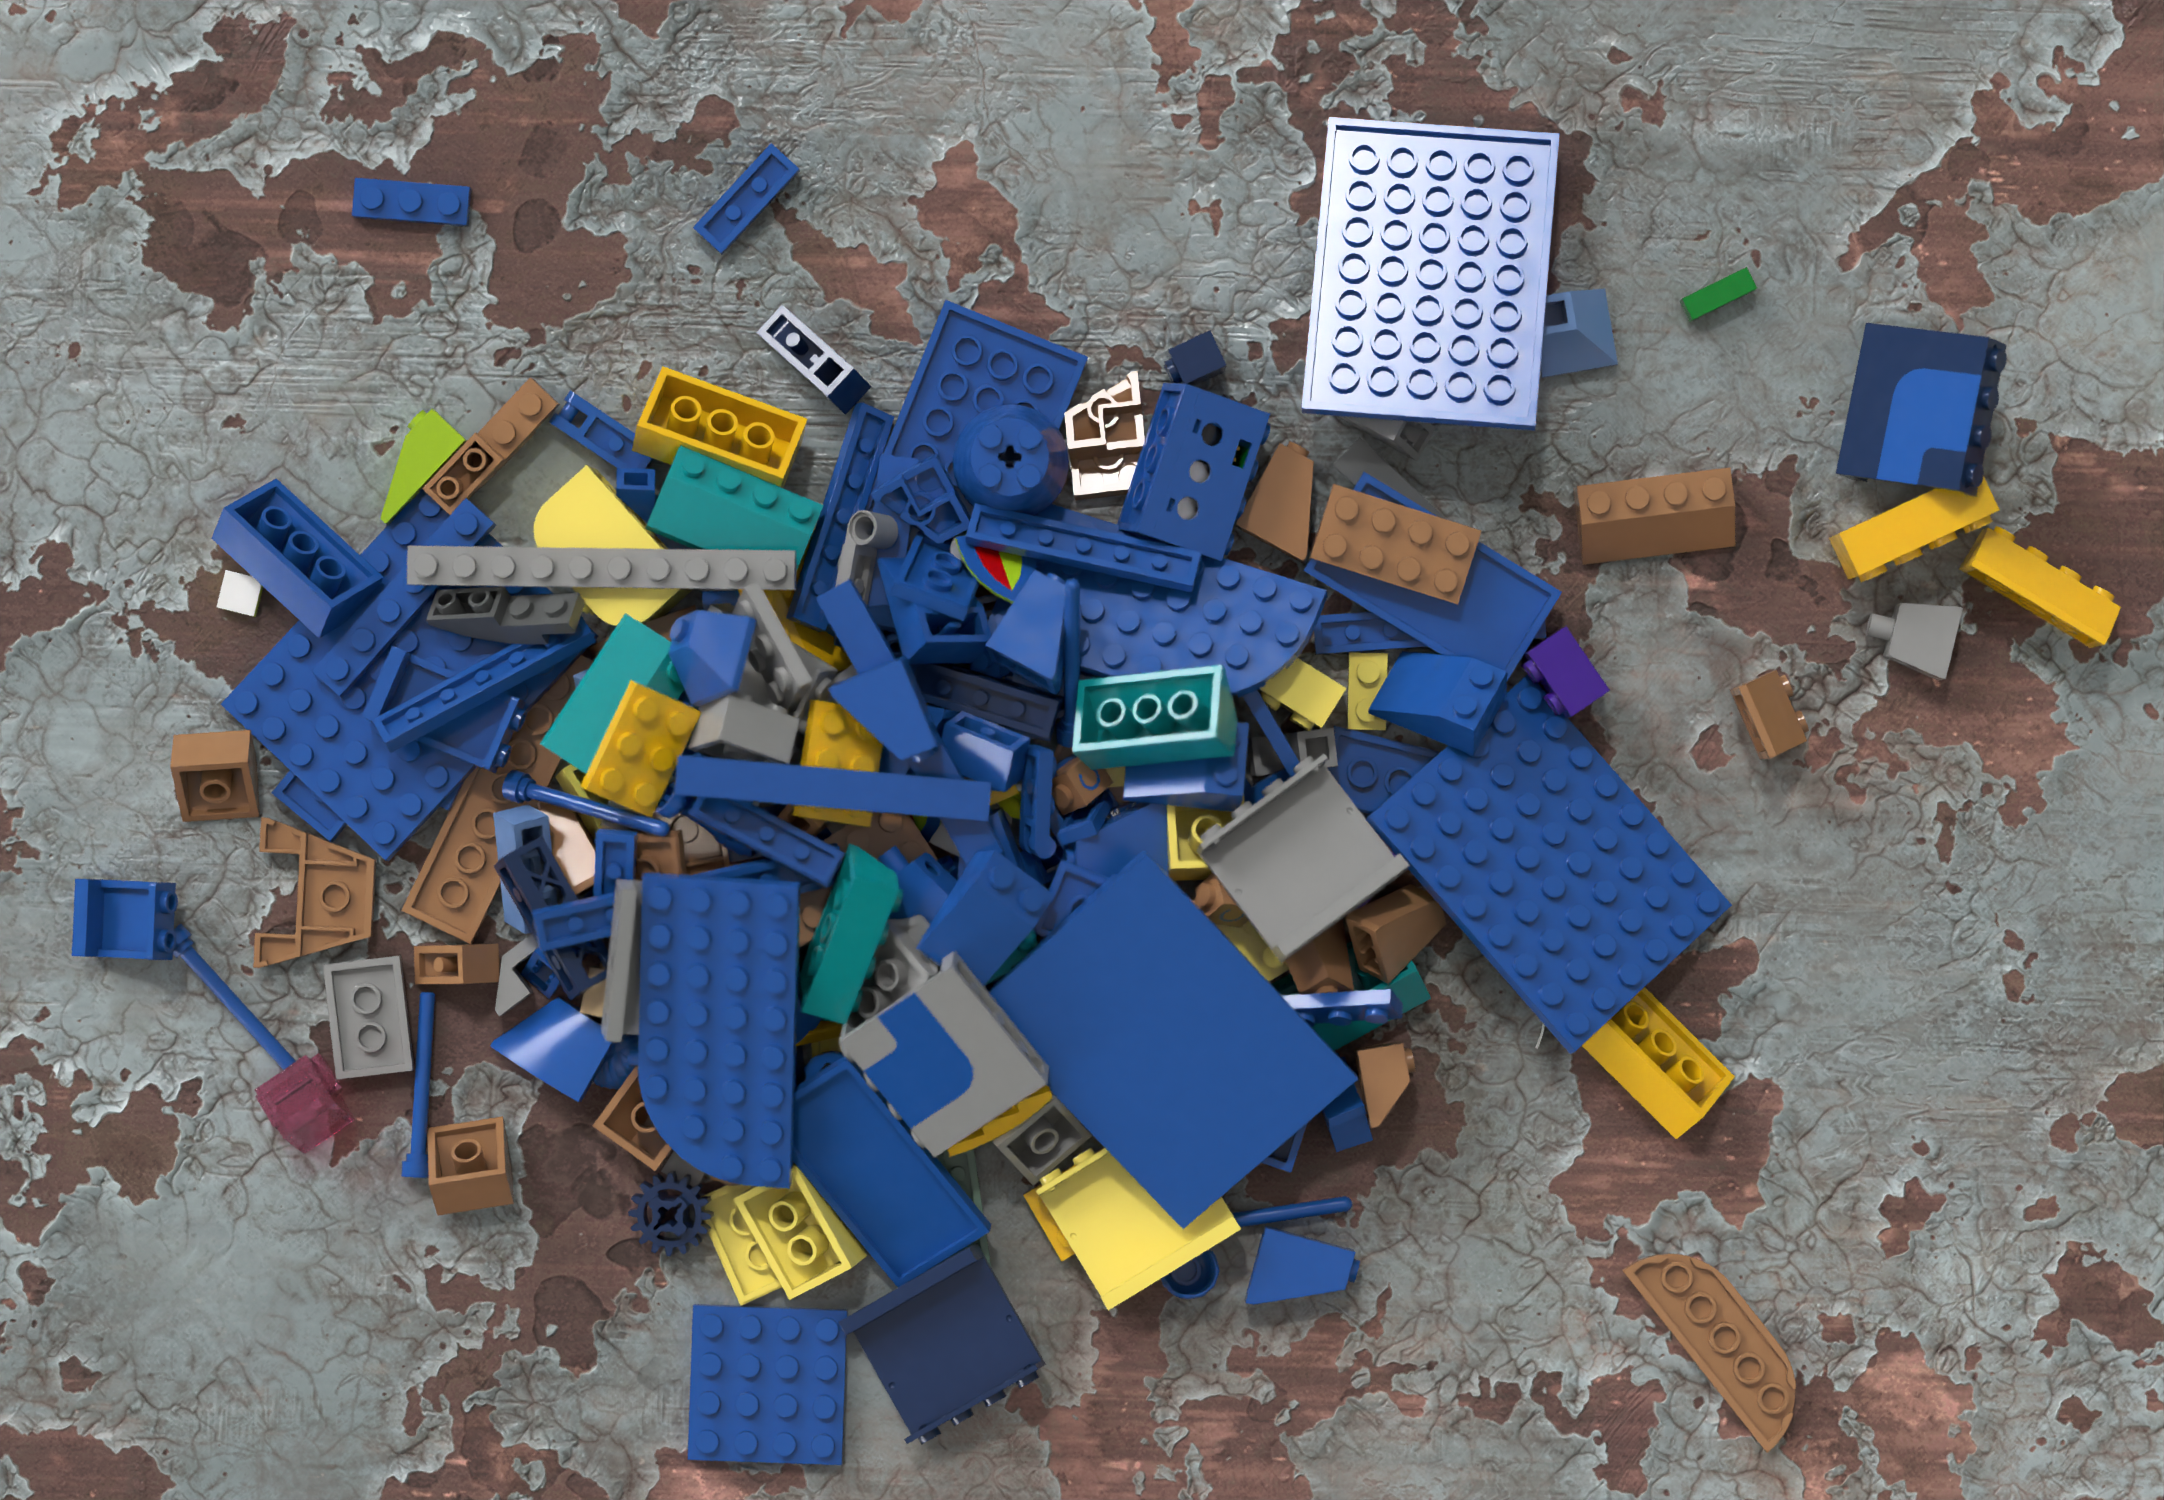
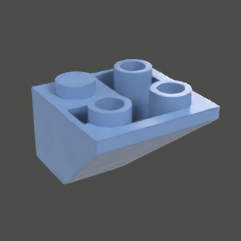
M1605 289L1569 291L1546 295L1540 366L1542 378L1618 365Z

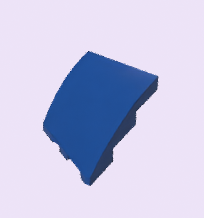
M557 997L495 1039L490 1046L553 1088L577 1102H582L615 1042L605 1041L601 1032L602 1024L593 1020L592 1015L580 1013L581 1009L561 997Z

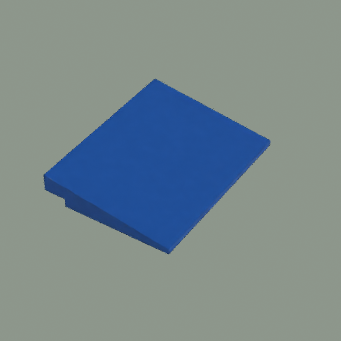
M1145 850L1138 854L1117 875L1113 874L988 990L993 999L1049 1066L1046 1085L1050 1087L1051 1092L1182 1229L1188 1226L1359 1079L1343 1059Z

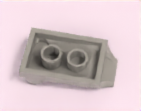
M918 915L906 919L887 920V923H889L887 939L883 946L878 945L874 953L876 963L870 979L864 978L860 988L863 994L859 1009L856 1013L851 1012L847 1021L853 1030L936 975L939 965L916 949L919 941L930 926L925 917Z

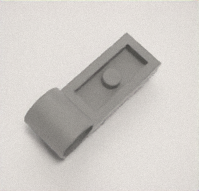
M861 510L854 513L848 523L845 544L842 546L841 556L837 564L836 586L851 578L866 605H868L877 549L891 547L898 536V525L894 518L885 514Z

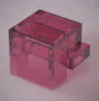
M320 1053L311 1059L307 1055L303 1056L255 1089L257 1093L255 1097L272 1126L279 1130L283 1139L303 1154H306L355 1120L341 1095L336 1092L342 1088L341 1084L336 1080L335 1074L324 1056Z

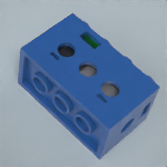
M1163 383L1117 523L1119 525L1118 530L1172 546L1202 552L1204 557L1222 561L1223 556L1228 555L1234 542V534L1231 532L1235 520L1241 517L1245 509L1246 497H1244L1247 483L1254 479L1258 469V460L1255 459L1259 447L1264 445L1270 433V424L1268 423L1270 413L1189 384Z

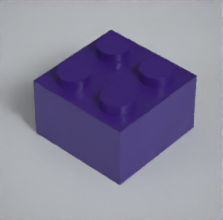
M1566 626L1544 639L1523 655L1526 662L1521 665L1522 669L1533 684L1540 682L1548 694L1543 699L1555 716L1563 713L1566 718L1572 717L1610 691Z

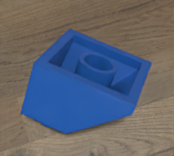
M696 610L675 621L670 631V639L672 641L668 654L691 704L699 707L738 691L756 619L747 616Z

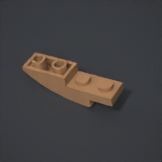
M530 377L478 433H474L422 489L451 515L465 498L469 500L536 433L535 430L560 404Z

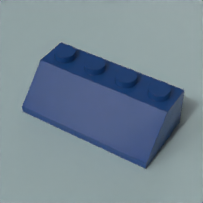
M277 478L224 507L211 538L318 638L344 624L384 578Z

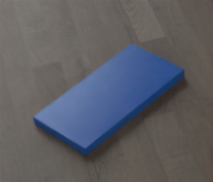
M1364 471L1353 490L1436 516ZM1479 541L1458 605L1310 558L1303 570L1441 655L1472 657L1507 671V681L1562 593Z
M843 1056L795 1087L793 1162L897 1287L911 1281L990 1232L992 1224L937 1157L934 1158L926 1147L922 1149L917 1145L912 1137L910 1127L903 1119L898 1120L894 1117L888 1108L887 1099L879 1090L874 1091L871 1089L864 1078L863 1070L855 1061L850 1062Z

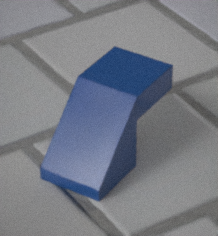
M617 468L616 496L647 523L659 496L655 495V469Z

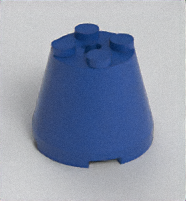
M1000 405L981 412L965 426L954 449V476L961 493L973 507L975 503L995 509L1035 516L1055 501L1061 493L1068 475V451L1062 434L1049 418L1026 406ZM1007 446H1014L1015 454L1020 455L1022 458L1021 461L1014 462V468L1009 469L1006 468L1005 461H999V457L1006 453Z

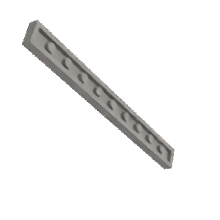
M407 546V585L743 590L745 586L758 581L762 590H796L797 551Z

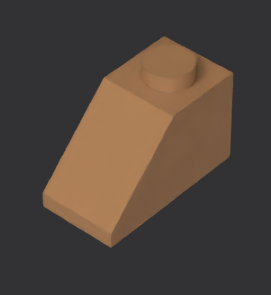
M498 944L414 946L415 984L499 982L500 958Z

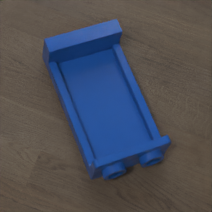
M392 646L362 717L372 722V719L458 673ZM501 693L419 737L416 741L496 774L498 767L503 768L510 757L512 746H509L508 743L513 732H519L525 722L527 711L523 708L526 702L506 693Z

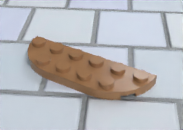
M1672 1253L1656 1254L1639 1259L1622 1269L1623 1273L1765 1452L1768 1453L1783 1437L1791 1422L1795 1403L1796 1381L1786 1353L1750 1306L1723 1274L1706 1262L1691 1256Z

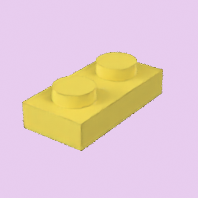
M1349 652L1347 729L1386 730V720L1369 714L1368 709L1387 678L1388 653Z

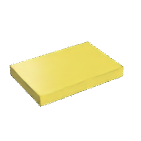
M741 1184L737 1186L725 1185L701 1196H711L712 1200L705 1205V1210L713 1211L714 1216L711 1219L704 1220V1223L711 1227L710 1232H708L740 1306L782 1288L733 1200L736 1196L753 1187Z

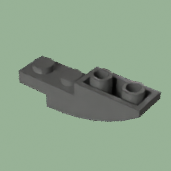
M505 586L444 589L436 591L426 621L431 626L452 633L488 641L514 644H547L550 634L575 633L585 601L580 593L511 596Z

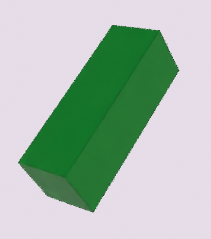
M1745 267L1682 298L1680 303L1689 321L1692 322L1755 291L1757 286L1748 268Z

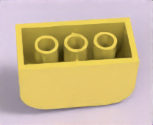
M588 465L543 504L534 522V539L537 547L668 549L654 532L645 529L647 524L642 518L616 496L615 488L597 469ZM571 587L576 593H580L584 599L583 611L586 614H596L601 620L614 626L618 625L625 613L642 624L666 615L693 590Z

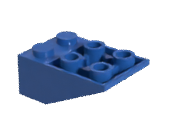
M878 558L877 563L903 656L906 655L909 664L972 663L986 649V643L991 637V632L984 607L976 596H974L964 621L891 595L893 584L905 558Z

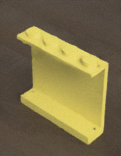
M1092 1148L1086 1150L1072 1159L1075 1167L1062 1174L1060 1169L1057 1168L1039 1179L1042 1187L1036 1190L1099 1292L1100 1298L1108 1311L1241 1230L1222 1196L1188 1226L1182 1229L1106 1148L1096 1154Z

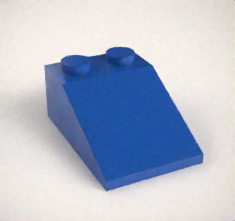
M1402 651L1369 707L1368 713L1474 756L1506 699L1507 671L1472 657Z
M1237 722L1234 756L1126 766L1123 800L1234 812L1241 806L1244 794L1249 723Z
M996 850L976 851L919 941L916 949L940 967L942 959L955 951L984 986L1033 930L1054 897V894Z

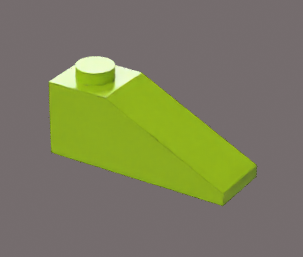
M433 408L428 413L424 410L420 411L407 426L411 431L405 436L380 517L387 525L394 520L400 511L420 493V490L467 442Z

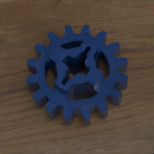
M676 1171L669 1172L666 1180H664L660 1173H657L653 1176L654 1186L644 1181L640 1185L644 1195L635 1193L632 1196L631 1200L638 1204V1207L629 1210L628 1215L637 1217L638 1222L630 1228L632 1231L641 1230L643 1232L639 1240L640 1244L648 1240L653 1242L651 1252L656 1253L661 1247H665L666 1255L672 1256L676 1247H678L682 1254H686L690 1250L689 1242L696 1247L703 1242L698 1233L707 1234L710 1232L711 1227L704 1223V1220L711 1219L714 1216L713 1211L705 1210V1205L712 1199L711 1196H700L699 1192L704 1186L702 1183L694 1187L689 1185L691 1175L687 1174L679 1181L677 1180ZM675 1189L682 1192L680 1196L669 1195L665 1190L663 1192L662 1190ZM681 1203L682 1206L677 1210L678 1212L674 1218L661 1224L668 1209ZM691 1204H693L695 1209V1222L690 1218ZM648 1206L652 1209L651 1223H649L647 1217ZM673 1232L679 1238H667L660 1235V1233Z

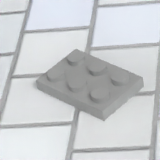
M757 581L743 588L731 614L752 617L757 620L748 652L750 664L757 673L760 672L767 684L766 691L770 701L774 705L787 709V714L797 710L802 697L806 695L812 683V679Z
M401 955L324 964L323 971L336 1080L415 1070Z

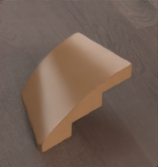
M1138 371L1130 372L1126 375V379L1108 390L1103 389L1099 391L1088 402L1080 403L1064 413L1075 500L1127 495L1145 441Z

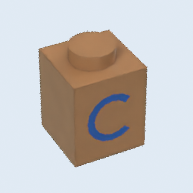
M1076 757L1069 760L1056 771V775L1052 779V796L1061 814L1065 815L1087 806L1114 782L1105 769L1091 770Z
M1213 873L1195 888L1196 901L1199 908L1214 924L1240 928L1248 921Z

